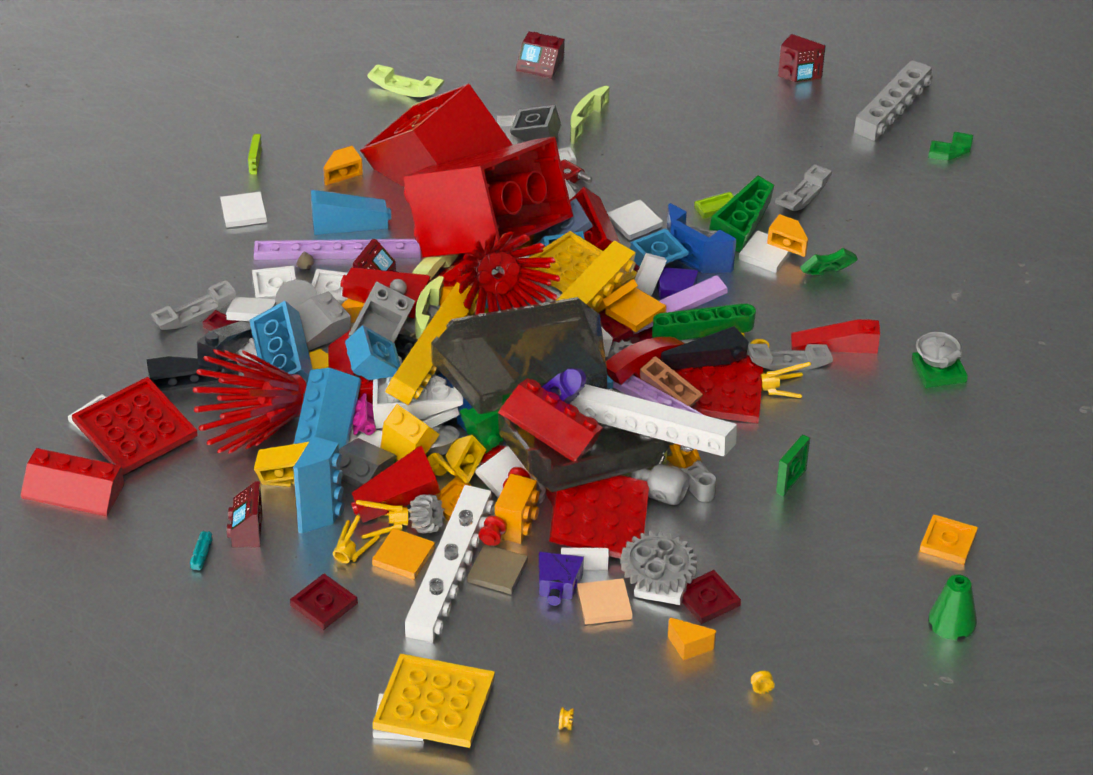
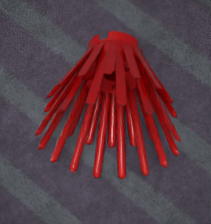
M514 232L504 233L495 246L496 233H492L485 240V249L480 240H478L474 244L476 249H473L471 254L466 253L463 257L465 260L473 261V263L463 265L462 269L458 271V276L472 272L459 286V293L462 294L473 282L464 301V307L470 310L478 292L474 320L479 323L480 320H484L487 298L491 331L495 332L496 325H501L498 304L509 333H515L513 324H517L519 321L512 306L527 328H530L532 322L526 313L529 316H533L534 311L526 302L542 315L546 310L532 297L541 303L546 301V298L541 294L554 301L557 300V294L532 281L551 286V280L559 282L560 277L555 274L529 269H548L551 267L550 263H556V260L553 257L521 258L542 253V248L545 245L538 243L514 250L531 239L528 235H521L504 247ZM500 266L499 272L492 274V270Z
M219 350L213 351L217 355L251 368L209 356L203 357L207 362L242 372L244 376L198 369L196 371L198 375L219 378L218 381L223 384L254 388L194 387V393L224 394L218 395L217 400L235 401L194 407V412L196 413L247 407L221 413V420L202 424L198 429L205 431L259 416L227 429L224 434L209 439L206 443L207 445H212L246 431L245 435L219 448L217 453L231 448L228 452L230 454L247 444L245 449H249L255 444L258 446L290 420L300 417L303 393H305L307 386L305 380L300 375L289 374L242 350V353L253 360L226 350L225 353Z

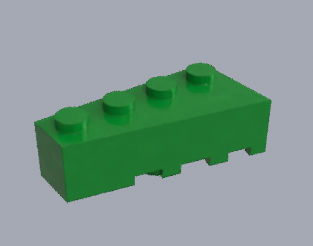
M759 175L756 176L711 217L709 230H721L736 238L735 251L740 253L748 243L771 202L774 184Z
M531 373L510 384L509 389L506 391L499 390L493 393V397L486 401L483 399L477 401L475 407L469 410L464 408L459 411L468 436L473 435L485 447V453L489 452L520 428L498 412L516 387L525 379L535 380L540 383L541 387L544 386L546 382L536 374Z

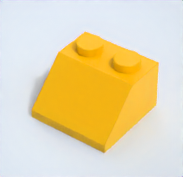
M396 404L383 423L380 448L395 454L397 460H400L419 446H422L425 454H427L440 434Z

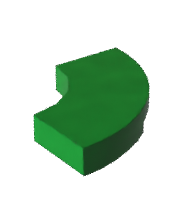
M842 248L829 255L815 254L800 268L806 274L824 275L825 271H840L856 262L858 258L853 252Z

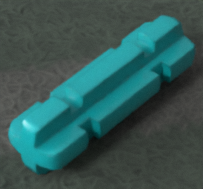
M202 531L198 537L199 540L192 554L194 556L190 560V568L192 570L200 571L203 568L210 548L209 545L213 539L210 531Z

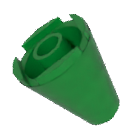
M957 574L948 578L929 612L928 621L933 627L932 630L943 638L958 640V637H969L975 631L977 618L972 584L969 578L964 575Z

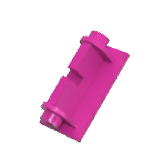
M365 393L360 400L357 399L352 422L353 435H356L359 431L366 435H372L376 430L373 404L367 402Z

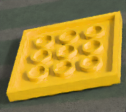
M569 231L544 247L542 253L529 257H553L556 263H550L551 267L548 269H529L558 275L560 281L551 280V286L564 293L603 251ZM634 270L631 273L627 272L619 285L616 284L611 293L632 279H635L637 272Z
M400 653L374 717L373 729L470 748L495 679V671Z

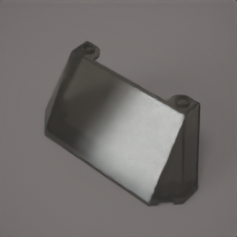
M578 297L451 319L446 325L447 329L441 336L436 337L431 342L432 364L439 369L479 414L496 411L502 404V395L513 393L516 387L525 379L535 380L542 387L556 375L569 368L583 370L586 375L585 384L607 390V365L600 315Z
M498 413L500 436L527 471L550 492L662 464L666 458L664 456L666 450L670 445L674 444L598 423L603 429L592 449L579 460L571 461Z

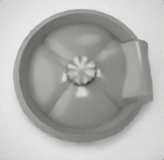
M926 333L916 342L918 353L928 365L933 367H940L941 369L949 367L958 358L962 357L960 342L947 333Z
M441 423L432 428L440 435L426 455L428 456L432 453L447 454L451 444L460 435L458 429Z

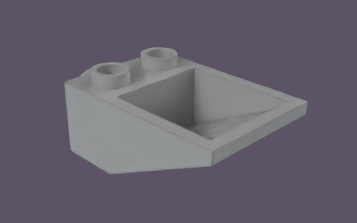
M395 279L391 282L389 288L376 281L348 336L350 337L364 325L394 343L415 303V300L403 295L407 290L406 283L401 279Z

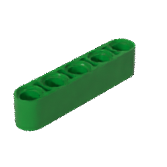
M735 304L659 313L653 318L652 337H675L678 340L702 338L733 326L740 333L749 332L754 328L756 309L751 304Z

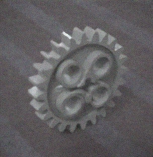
M650 531L649 536L641 533L640 539L634 536L632 542L627 541L626 547H623L620 564H622L621 571H625V578L630 577V584L638 582L637 588L640 589L645 586L646 592H649L651 589H655L656 594H659L660 590H664L668 594L669 589L678 592V586L686 588V583H692V577H695L697 570V554L693 553V547H687V541L680 543V536L673 539L671 538V533L663 536L662 531H659L658 535H654Z

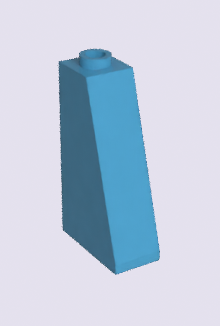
M311 190L314 235L388 229V220H391V209L386 207L385 200Z

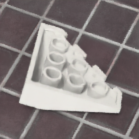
M434 374L431 375L432 377L426 387L421 385L424 389L417 400L413 398L410 404L407 405L385 392L392 377L374 379L373 414L376 429L383 428L384 421L396 404L419 420L463 405V388L455 385L453 389L446 385L445 379Z

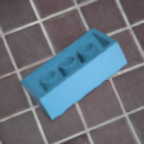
M283 301L249 320L256 353L259 358L293 375H300L307 385L310 370H313L300 314L288 302Z
M332 368L310 370L294 444L309 442L313 436L339 443V449L348 444L361 379Z
M313 436L293 467L299 533L303 534L332 525L344 511L345 504L342 502L344 488L341 486L343 471L340 470L342 455L339 453V443Z

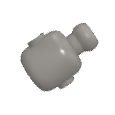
M639 464L634 467L631 478L647 481L649 487L648 497L674 506L681 503L688 489V475L675 466L658 464L652 470H649L645 465Z

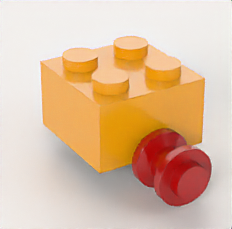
M513 467L510 469L508 478L503 483V490L495 504V516H488L484 521V527L478 533L480 540L484 544L495 546L500 543L501 539L521 544L524 537L529 536L532 520H536L539 514V507L536 504L540 491L537 490V480L531 479L530 474L524 468Z

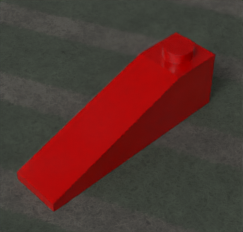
M857 319L792 332L791 350L805 351L807 344H827L830 352L878 354L880 340L879 320Z

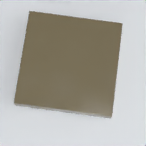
M484 544L467 576V582L512 594L528 562V556Z

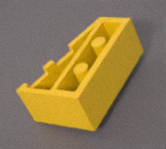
M309 442L260 449L257 454L254 471L261 484L291 487V484H295L293 467Z

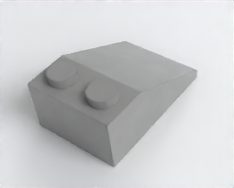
M329 291L309 298L296 308L300 314L308 351L331 343L350 330L351 316Z

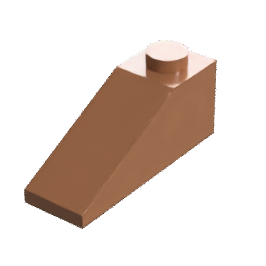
M656 356L640 369L641 380L689 407L693 406L703 397L699 390Z

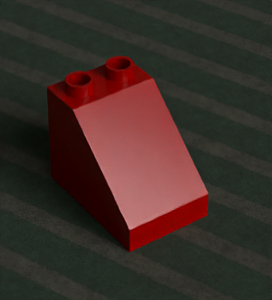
M468 83L414 104L360 149V151L374 170L405 187L403 179L405 175L432 165L513 144Z
M555 136L534 139L432 165L403 176L405 183L404 196L410 204L415 224L414 237L420 244L422 257L469 253L476 249L474 244L478 240H480L485 249V240L490 237V234L496 233L495 246L504 233L514 232L504 245L505 247L521 235L531 236L574 217Z

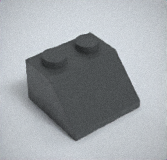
M556 105L518 109L510 133L523 142L554 136L556 139L561 127Z
M357 438L339 449V453L342 455L340 470L343 471L341 480L359 488L390 467L397 456Z

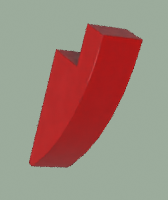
M675 337L646 339L628 346L613 355L602 364V368L614 382L622 385L632 375L641 379L640 369L655 356L660 359L661 352L685 343Z

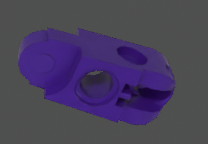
M569 368L556 375L542 388L557 394L562 401L570 404L580 395L579 392L585 387L586 375L579 368Z

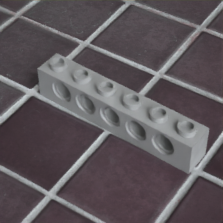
M911 60L856 116L854 133L873 141L880 135H883L886 128L892 125L899 115L903 114L905 108L908 105L910 106L917 96L921 95L925 87L930 86L933 76H931L932 67Z

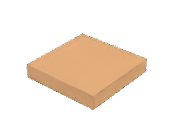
M624 578L577 584V593L585 625L632 619V610Z

